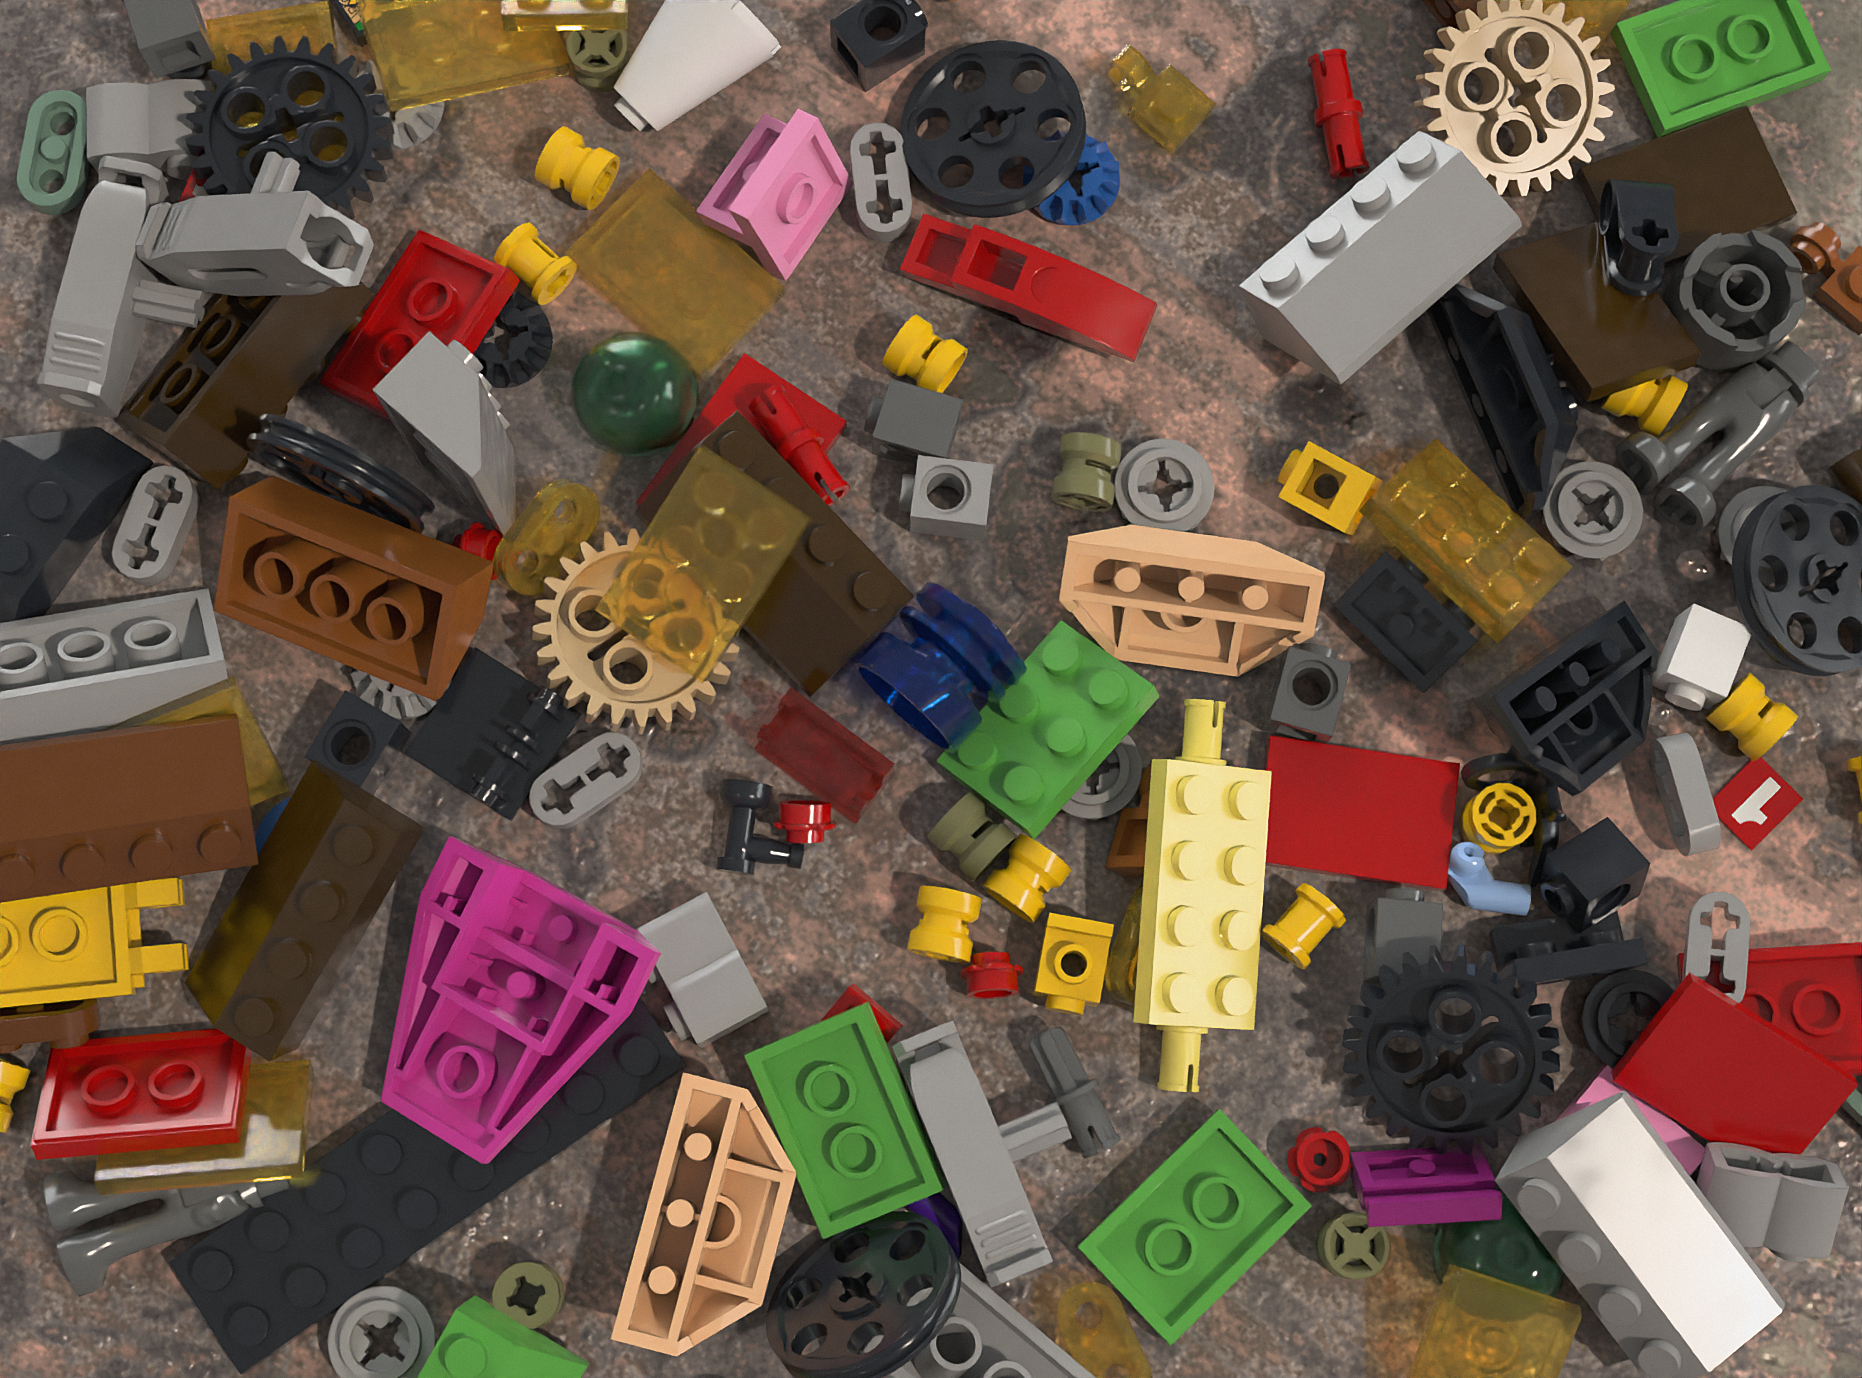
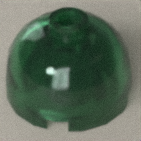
M617 332L596 341L580 358L571 379V405L579 425L598 446L621 456L651 458L672 449L683 438L695 419L693 413L696 408V396L699 398V383L690 361L673 344L647 332Z
M1497 1188L1495 1190L1500 1191L1503 1196L1502 1219L1437 1223L1434 1234L1436 1239L1434 1243L1435 1257H1432L1433 1269L1446 1296L1466 1313L1492 1321L1521 1320L1541 1310L1551 1302L1562 1288L1566 1274L1503 1190Z

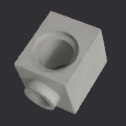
M918 455L916 475L903 474L899 511L911 512L910 532L984 541L994 464ZM949 486L960 493L962 501L956 507L945 510L935 507L927 496L937 487Z

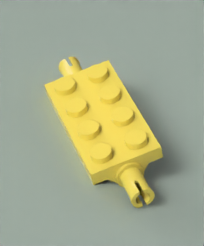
M1185 699L1182 757H1175V760L1152 759L1133 1022L1156 1025L1157 1030H1163L1160 1075L1157 1089L1199 1092L1198 1075L1201 1034H1208V1028L1254 1030L1272 771L1226 766L1227 761L1220 759L1223 714L1226 702L1215 701L1214 703V700Z

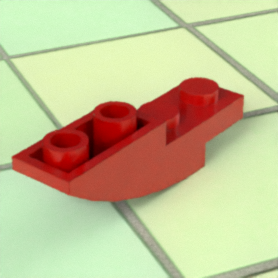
M924 213L900 267V271L906 278L1016 315L1022 324L1134 362L1157 308L1155 301L1046 250L976 224L973 225L971 230Z

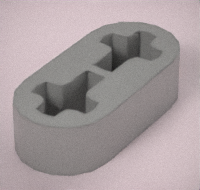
M876 122L864 125L854 134L850 146V164L857 221L860 230L867 238L875 242L890 243L905 235L911 225L912 198L907 160L902 147L903 138L894 127L886 123ZM882 143L883 151L889 153L885 157V174H874L873 160L871 156H867L870 152V144ZM887 191L890 208L899 210L893 212L892 222L887 224L880 223L878 214L872 213L877 209V192Z
M163 465L152 468L142 476L135 488L113 542L111 553L115 566L125 577L138 585L151 586L159 584L170 576L177 564L198 512L200 503L198 489L183 471L176 467ZM172 483H175L174 488L182 496L179 504L168 503L158 521L162 506L154 499V495L157 490L168 491ZM155 531L151 540V547L158 553V558L155 562L144 561L140 569H138V563L130 556L134 547L144 549L148 545L152 532Z
M606 732L593 738L543 772L534 781L530 790V805L534 814L548 827L556 830L570 829L630 790L639 781L643 772V758L636 743L624 734ZM611 748L616 754H621L624 751L630 753V756L623 762L627 771L623 776L616 778L609 771L592 782L588 778L589 775L604 764L600 755L604 750ZM583 780L586 786L570 797V802L574 808L569 813L563 815L557 808L551 809L548 812L545 811L544 806L551 800L547 792L551 786L558 784L565 791Z
M1687 732L1653 739L1650 744L1651 765L1676 847L1683 856L1718 849L1721 844L1719 819L1701 757L1693 738Z
M1711 892L1701 897L1690 910L1686 922L1682 981L1689 972L1704 981L1710 971V960L1720 961V983L1731 985L1732 991L1731 993H1725V995L1740 1003L1746 989L1750 917L1744 903L1736 896L1725 892ZM1714 907L1723 908L1725 919L1735 921L1736 929H1728L1724 934L1721 950L1711 949L1712 929L1707 925H1701L1700 918L1709 917Z

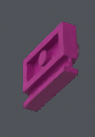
M1473 1145L1470 1155H1466L1461 1146L1447 1147L1443 1155L1437 1154L1436 1147L1350 1152V1162L1352 1164L1350 1176L1362 1211L1366 1210L1368 1227L1502 1219L1503 1196L1500 1191L1495 1190V1178L1480 1145Z

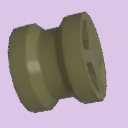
M597 15L580 20L569 31L566 41L567 53L571 61L573 75L578 83L590 91L599 93L614 90L615 83L631 58L627 37L620 24L611 18ZM592 58H593V59H602V60L605 62V64H604L603 62H602V63H595V62H593V63L590 64V60H591Z
M1348 1212L1336 1214L1324 1222L1318 1231L1316 1250L1324 1268L1333 1275L1346 1279L1360 1280L1370 1278L1381 1271L1388 1260L1390 1243L1388 1234L1383 1226L1368 1227L1366 1214ZM1341 1239H1342V1240H1343V1243H1342L1343 1251L1340 1253V1251H1341V1246H1340V1245H1341Z
M537 1261L516 1263L505 1269L496 1280L492 1293L493 1306L498 1311L529 1329L542 1327L554 1320L562 1309L565 1298L564 1283L557 1271L548 1264Z

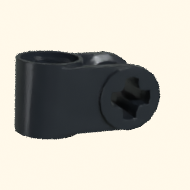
M1608 179L1603 187L1599 206V229L1604 239L1607 277L1617 290L1626 295L1636 297L1648 296L1655 293L1662 285L1665 273L1664 259L1675 250L1679 238L1675 218V190L1671 183Z

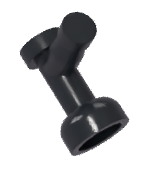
M722 780L720 798L726 806L731 807L725 853L724 857H717V871L752 876L754 875L756 863L787 864L789 868H801L804 855L803 843L790 842L789 845L774 839L753 836L756 812L762 811L770 805L773 786L746 780Z

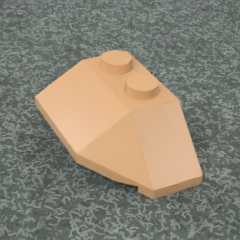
M1127 525L1068 536L1059 601L1069 612L1074 614L1097 643L1117 660L1238 677L1276 657L1288 649L1289 646L1295 643L1300 644L1314 636L1325 574L1323 571L1254 541Z
M683 1072L612 1332V1340L677 1357L763 1305L797 1172L748 1089Z

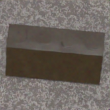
M361 281L356 286L336 287L333 285L324 292L313 295L234 296L217 293L205 308L202 321H198L196 328L190 327L116 421L193 477L220 490L225 482L236 478L246 467L249 460L248 453L251 451L246 440L250 434L260 433L261 429L257 425L259 416L261 414H272L285 417L288 410L287 404L303 384L312 381L322 371L326 363V355L342 335L351 332L360 323L364 315V306L374 293Z
M738 410L697 444L635 511V514L809 697L815 694L899 616L914 598V595Z
M312 761L260 850L258 865L251 866L185 981V985L213 1026L269 1062L297 1050L425 827L319 761Z

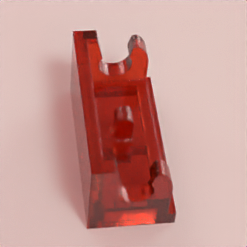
M790 687L780 700L779 711L768 725L763 724L757 734L758 744L754 750L818 798L831 802L833 809L857 825L894 776L895 763Z

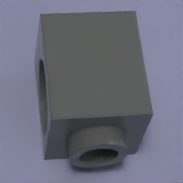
M123 0L138 49L155 78L216 60L197 0Z
M890 378L885 397L873 396L865 421L864 431L873 434L872 454L917 467L918 455L949 459L961 420L963 399Z
M1301 643L1299 649L1289 646L1280 659L1262 731L1287 738L1326 744L1333 737L1352 663L1336 659L1337 652L1319 644ZM1305 677L1317 682L1323 693L1322 703L1307 705L1299 701L1293 692V680Z
M1399 888L1386 889L1385 898H1377L1369 903L1366 912L1363 982L1380 983L1378 979L1379 969L1383 964L1392 968L1399 975L1403 973L1402 961L1403 953L1409 952L1420 965L1428 963V953L1431 945H1436L1441 954L1443 903L1425 902L1424 891Z

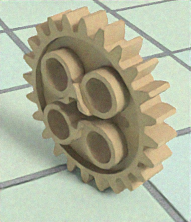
M1494 0L1477 2L1478 16L1470 9L1455 14L1460 31L1450 26L1438 30L1437 35L1446 47L1445 49L1433 48L1426 50L1423 54L1435 66L1434 72L1416 76L1415 81L1430 88V96L1415 101L1414 107L1431 110L1432 118L1424 122L1418 130L1424 133L1436 131L1439 137L1438 140L1461 150L1500 195L1505 191L1507 184L1511 196L1520 197L1527 196L1529 184L1536 192L1551 190V176L1558 181L1573 178L1568 160L1576 164H1584L1591 161V157L1583 143L1602 142L1605 136L1593 126L1595 119L1612 117L1613 111L1598 104L1600 95L1608 94L1615 90V85L1598 82L1597 77L1599 72L1605 70L1611 64L1610 59L1592 60L1590 55L1601 39L1599 36L1583 40L1578 37L1585 22L1582 16L1563 23L1562 18L1565 4L1562 2L1550 5L1543 12L1542 0H1525L1522 7L1520 0H1501L1499 7ZM1519 37L1525 39L1532 50V59L1527 68L1522 67L1514 56V46ZM1487 49L1492 51L1493 64L1485 58V51ZM1470 72L1476 74L1483 85V94L1476 104L1467 98L1464 91V81ZM1517 85L1521 94L1514 100L1516 106L1512 107L1509 104L1508 98L1514 93L1513 86ZM1552 89L1556 90L1563 100V111L1557 120L1548 113L1546 107V99ZM1502 124L1508 125L1515 137L1514 147L1508 155H1505L1499 149L1496 142L1497 132ZM1536 128L1540 129L1544 136L1541 143L1537 141Z
M636 528L630 529L627 544L618 546L612 534L605 532L602 551L599 553L583 541L579 546L580 564L566 557H562L559 560L558 570L565 581L553 577L545 578L543 591L553 600H536L534 615L547 622L533 626L532 640L549 644L537 651V666L556 665L547 676L548 688H558L567 684L569 688L565 695L563 706L568 709L582 700L587 702L585 721L588 723L593 722L602 711L609 713L610 730L612 732L618 730L624 717L633 718L634 727L638 735L644 733L648 717L653 716L656 717L664 731L670 730L672 711L675 709L687 720L694 719L696 712L694 697L708 705L714 702L716 692L709 681L717 684H727L731 671L721 662L736 661L740 647L726 640L738 636L741 625L737 620L723 618L730 613L672 552L663 549V543L656 535L653 536L649 546L641 545ZM641 579L651 580L661 588L663 594L652 600L642 599L632 592L630 586ZM676 602L685 604V609L676 610L663 617L661 616L667 607ZM588 610L597 611L608 619L609 625L599 631H588L577 623L576 617ZM631 623L637 630L643 629L650 624L647 638L642 639L637 632L624 637L626 624ZM673 631H684L695 639L697 647L687 652H678L666 643L664 637ZM611 646L606 655L596 661L590 660L587 656L590 652H598ZM630 662L642 670L644 677L639 682L623 684L612 676L610 669L615 664Z

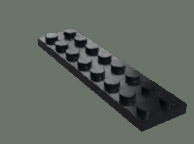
M639 997L632 1013L489 1164H481L392 1109L288 1180L290 1188L263 1197L262 1207L253 1208L250 1206L240 1216L230 1220L169 1263L240 1375L245 1374L337 1311L348 1299L370 1288L682 1071L687 1065Z

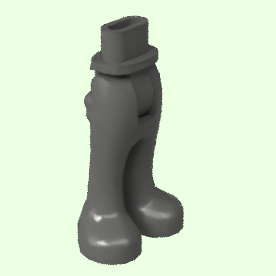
M1787 341L1773 354L1770 352L1766 353L1757 362L1745 366L1723 380L1685 418L1659 438L1645 432L1630 434L1616 446L1615 454L1623 473L1634 483L1638 492L1648 495L1665 481L1669 474L1704 440L1717 431L1723 432V439L1705 457L1665 486L1654 500L1657 511L1669 522L1691 532L1701 531L1711 522L1716 513L1713 492L1739 465L1756 453L1781 430L1793 415L1795 409L1800 407L1809 398L1808 388L1821 378L1822 372L1818 365L1795 343Z
M276 1138L253 1146H249L246 1140L243 1139L240 1143H235L233 1148L232 1146H217L190 1151L130 1173L96 1181H83L72 1171H57L44 1177V1194L48 1217L56 1232L74 1229L90 1220L101 1218L120 1209L148 1200L161 1199L164 1201L160 1209L95 1230L79 1232L57 1241L58 1253L67 1278L75 1293L81 1297L95 1292L104 1285L108 1267L117 1260L161 1243L181 1239L218 1227L240 1216L249 1209V1205L253 1208L262 1207V1198L290 1188L288 1183L290 1179L280 1145Z

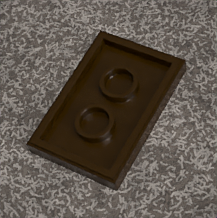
M1747 105L1582 166L1576 174L1596 221H1599L1601 195L1608 179L1671 183L1674 186L1675 218L1679 238L1675 250L1671 255L1665 257L1663 262L1664 268L1686 260L1698 246L1714 234L1722 232V236L1730 233L1748 234L1751 230L1764 231L1791 221L1797 214L1796 208Z
M1599 221L1497 253L1493 265L1494 271L1522 311L1529 314L1536 331L1586 402L1696 365L1701 351L1657 292L1640 297L1626 295L1609 282L1604 239L1600 233Z

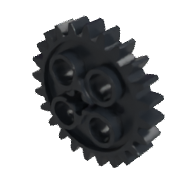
M276 36L273 53L265 54L255 41L250 42L252 59L245 63L233 53L227 54L232 72L226 76L219 71L210 69L207 73L215 88L214 93L205 90H195L194 97L199 107L205 112L189 113L186 116L191 130L198 133L185 139L190 154L198 157L191 163V166L198 179H207L203 185L207 196L250 194L267 152H276L281 157L292 158L300 164L298 168L300 174L293 191H310L325 205L338 210L342 215L351 220L354 219L355 215L350 200L356 197L362 201L372 203L374 198L367 180L386 182L385 168L377 160L394 158L391 142L383 139L395 134L393 123L390 117L382 116L389 108L384 94H373L377 86L372 73H365L357 77L359 67L353 55L348 56L337 64L334 45L329 42L321 49L318 55L313 54L309 39L306 36H302L296 51H288L281 36ZM314 90L324 94L320 101L314 105L302 106L295 103L297 98L307 91ZM259 112L264 114L260 123L253 127L243 128L236 125L239 118L246 113ZM336 116L344 117L342 122L333 120ZM289 131H295L299 138L292 142H286L284 134ZM340 145L346 148L343 156L335 161L327 162L317 158L321 150L327 146ZM241 150L248 151L245 157H239L238 153Z
M1431 945L1428 953V963L1420 965L1409 952L1403 953L1402 961L1403 973L1400 975L1392 968L1383 964L1379 969L1378 978L1382 989L1372 984L1363 983L1360 999L1366 1006L1350 1005L1347 1021L1356 1028L1344 1029L1342 1042L1343 1047L1352 1051L1344 1057V1072L1359 1074L1352 1080L1351 1093L1353 1097L1371 1095L1366 1105V1116L1370 1119L1386 1112L1388 1114L1386 1134L1388 1136L1394 1135L1404 1126L1411 1129L1410 1147L1414 1149L1421 1144L1426 1135L1434 1137L1436 1151L1439 1155L1444 1154L1449 1139H1458L1464 1153L1470 1155L1473 1148V1137L1480 1135L1490 1147L1495 1149L1498 1147V1128L1502 1126L1515 1136H1520L1522 1134V1121L1519 1113L1521 1112L1529 1117L1538 1119L1541 1116V1102L1536 1095L1552 1097L1554 1094V1080L1547 1074L1560 1072V1054L1551 1050L1560 1045L1558 1028L1545 1026L1552 1020L1551 1006L1549 1003L1532 1005L1537 998V984L1531 981L1515 987L1517 966L1511 963L1498 974L1493 972L1492 952L1487 950L1476 964L1467 963L1464 945L1457 946L1452 961H1443L1436 945ZM1449 998H1459L1469 1003L1472 1008L1463 1015L1453 1016L1443 1012L1438 1005ZM1490 1016L1498 1018V1022H1490L1480 1027L1481 1022ZM1405 1036L1415 1040L1420 1047L1411 1053H1400L1394 1051L1387 1043L1395 1037ZM1444 1045L1448 1050L1439 1055V1047ZM1463 1046L1462 1054L1457 1055L1454 1051ZM1501 1047L1509 1050L1515 1056L1504 1064H1494L1484 1059L1482 1054L1491 1048ZM1422 1073L1421 1078L1412 1084H1407L1403 1080L1411 1079ZM1448 1085L1458 1089L1462 1095L1453 1101H1443L1434 1097L1430 1092L1438 1086Z

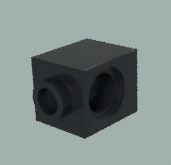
M860 0L830 20L831 47L866 93L925 54V33L928 22L924 12L915 0ZM884 27L895 31L897 35L890 40L879 41L869 36V33L876 28Z
M345 690L304 757L310 762L314 760L319 761L374 795L411 735V732L401 721ZM355 736L368 737L370 749L367 756L357 764H343L341 750L346 741Z
M1606 817L1546 855L1538 887L1548 908L1558 917H1566L1575 929L1581 933L1640 896L1651 863L1619 828Z

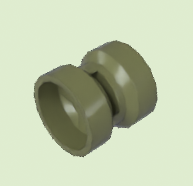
M1073 432L1062 435L1058 458L1063 463L1062 472L1054 477L1051 499L1062 506L1082 511L1100 512L1112 509L1115 487L1110 482L1112 471L1119 467L1122 445L1112 438L1098 434Z
M972 792L967 793L927 835V839L940 851H950L959 860V870L972 882L981 877L1017 838V835L1006 824L994 823L985 814V804Z

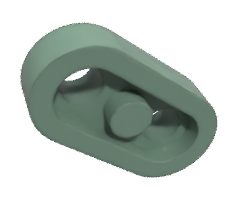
M67 90L47 92L40 96L31 106L17 170L18 189L29 204L41 213L59 215L72 210L82 200L90 168V162L87 159L86 103L79 95ZM75 122V126L70 133L66 135L57 134L59 127L63 123ZM55 179L64 180L63 186L59 191L54 193L46 192L47 186L51 181Z

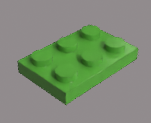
M1679 0L1617 22L1610 32L1657 138L1747 105V107L1823 81L1831 72V68L1799 0Z
M1061 620L936 761L950 777L1029 837L1035 839L1160 696L1152 683Z
M869 1002L860 1004L756 1048L744 1055L787 1157L797 1172L796 1178L823 1239L943 1191L947 1186Z
M1217 1109L1076 1247L1154 1331L1171 1346L1312 1205L1220 1109Z

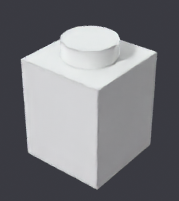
M1692 604L1675 618L1658 661L1657 671L1654 672L1651 679L1652 686L1666 691L1665 698L1679 707L1699 711L1702 707L1706 709L1713 707L1728 696L1751 636L1748 628L1744 624L1697 604Z

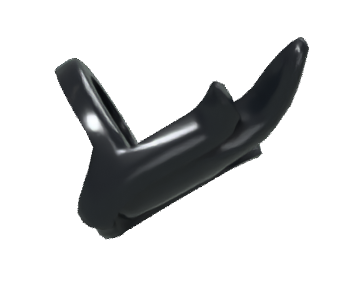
M1508 753L1486 755L1471 760L1461 770L1462 780L1466 787L1475 791H1482L1496 783H1510L1522 788L1531 797L1536 808V823L1532 833L1520 843V847H1534L1528 874V884L1532 888L1536 887L1540 882L1546 855L1558 846L1559 823L1566 822L1567 820L1566 814L1562 810L1558 787L1509 756ZM1502 770L1515 771L1508 780H1478L1481 776L1491 772Z

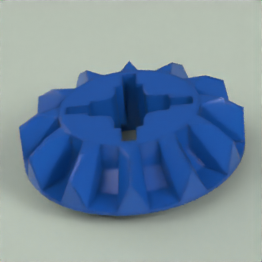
M1058 129L1051 137L1045 140H1059L1067 133H1063ZM1086 133L1084 149L1075 169L1077 171L1086 169L1090 173L1082 176L1080 197H1077L1075 188L1072 189L1067 180L1053 195L1033 207L1041 216L1054 223L1074 226L1092 222L1109 210L1119 191L1120 173L1119 161H1116L1109 151L1106 141L1099 142ZM1024 165L1023 187L1029 184L1034 176V170Z

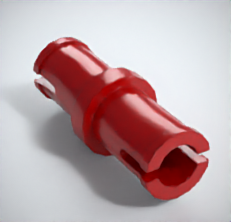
M1328 49L1322 51L1323 61L1320 60V55L1317 53L1310 56L1307 60L1308 66L1311 68L1318 108L1314 111L1313 115L1315 125L1323 129L1330 164V176L1334 179L1351 178L1355 176L1353 168H1357L1358 174H1363L1370 168L1369 162L1366 159L1359 119L1363 117L1364 113L1360 100L1354 99L1346 50Z
M775 385L764 390L776 408L777 413L774 414L768 403H764L759 395L750 402L749 410L757 417L777 447L776 451L829 507L835 503L821 482L824 480L830 491L835 493L840 500L849 492L850 485L842 478L822 448L824 442L822 435L817 428L807 426L782 385Z

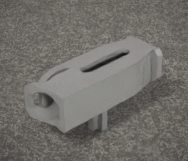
M267 152L250 194L196 196L173 205L166 202L151 206L136 241L135 248L138 259L180 287L234 296L313 295L324 292L333 285L336 287L359 285L374 244L368 229L325 205L310 191H293L300 174L298 169L300 164L292 158H283L276 152ZM350 246H354L355 251L348 268L342 267Z
M105 156L101 158L99 163L98 184L88 195L80 213L54 307L43 368L39 374L37 385L59 406L112 418L119 416L120 402L137 359L147 319L196 328L198 321H202L205 309L202 305L205 294L198 290L157 283L159 272L137 257L135 244L151 206L166 202L172 205L176 204L170 199L162 171L147 163ZM123 173L141 177L144 188L116 183L117 174Z
M953 1021L893 1045L895 1061L946 1180L947 1188L961 1217L963 1227L988 1287H995L1053 1262L1013 1163L1072 1139L1067 1122L1060 1111L1058 1103L1054 1102L997 1126ZM940 1039L939 1042H936V1043H934V1044H932V1045H929V1046H927V1047H924V1048H922V1049L917 1050V1051L914 1052L915 1049H918V1048H920V1047H923V1046H925V1045H927V1044H930V1043L935 1042V1041H937V1040Z

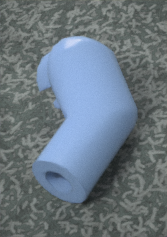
M1461 842L1453 847L1450 853L1447 879L1465 905L1474 910L1521 916L1527 915L1531 901V888L1529 884L1495 880L1482 858L1484 856L1483 849L1475 843Z

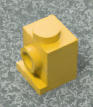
M1308 441L1303 452L1294 449L1283 465L1278 482L1283 484L1284 487L1278 497L1336 529L1353 536L1383 480ZM1325 476H1334L1339 483L1338 492L1332 498L1323 499L1317 490L1318 483Z
M1049 913L1045 921L1033 989V996L1046 998L1045 1009L1071 1015H1083L1085 1005L1096 1007L1100 1003L1114 924ZM1069 953L1080 955L1085 962L1084 973L1077 977L1065 974L1061 968L1062 957Z

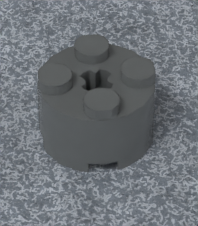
M1751 230L1748 234L1730 233L1722 236L1721 232L1712 235L1698 246L1676 271L1663 294L1664 303L1701 351L1696 363L1707 369H1712L1718 374L1735 373L1739 369L1757 362L1766 353L1771 352L1796 327L1806 308V298L1803 299V286L1798 275L1802 270L1799 260L1783 242L1762 231Z

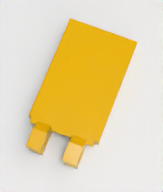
M179 878L157 879L0 903V1008L136 995L135 988L145 987V974L190 970L188 944L175 943L142 947L140 909L185 906L183 880Z

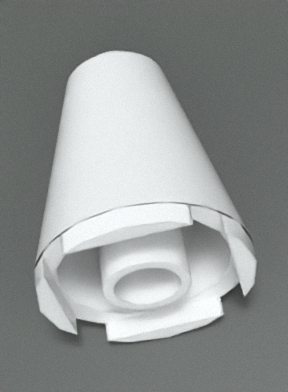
M665 0L613 87L622 96L614 106L639 131L648 123L659 131L772 58L781 46L770 31L740 0Z

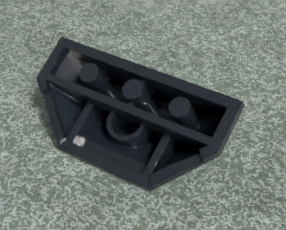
M1457 283L1427 309V313L1516 521L1520 526L1531 522L1548 500L1578 429L1576 424L1578 420L1577 405L1570 390L1565 386L1560 387L1551 366L1554 362L1553 353L1535 330L1529 314Z
M100 427L8 437L1 440L0 623L40 617L46 614L132 494L142 476L152 466L153 462L151 459Z
M1624 600L1538 654L1474 702L1486 719L1488 727L1498 737L1509 756L1573 797L1583 792L1646 740L1652 702L1651 673L1657 671L1659 652Z

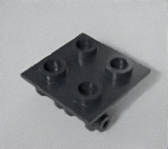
M475 647L404 753L512 821L529 796L534 781L545 772L582 714L572 707L567 709L563 706V698L543 685L538 687Z

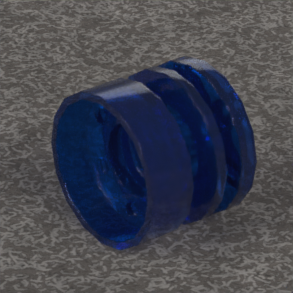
M927 582L916 594V600L924 612L913 606H905L899 612V619L913 641L908 643L889 632H881L857 658L854 666L866 684L900 718L934 745L948 753L955 754L982 723L981 715L968 697L969 693L972 692L988 702L999 704L1005 698L1006 691L998 679L1007 684L1016 685L1026 674L1027 667L1001 630L984 613L936 583Z

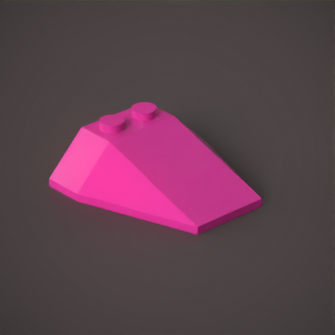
M449 836L419 897L381 1102L481 1164H489L632 1013L661 952L638 930L540 875L458 838Z

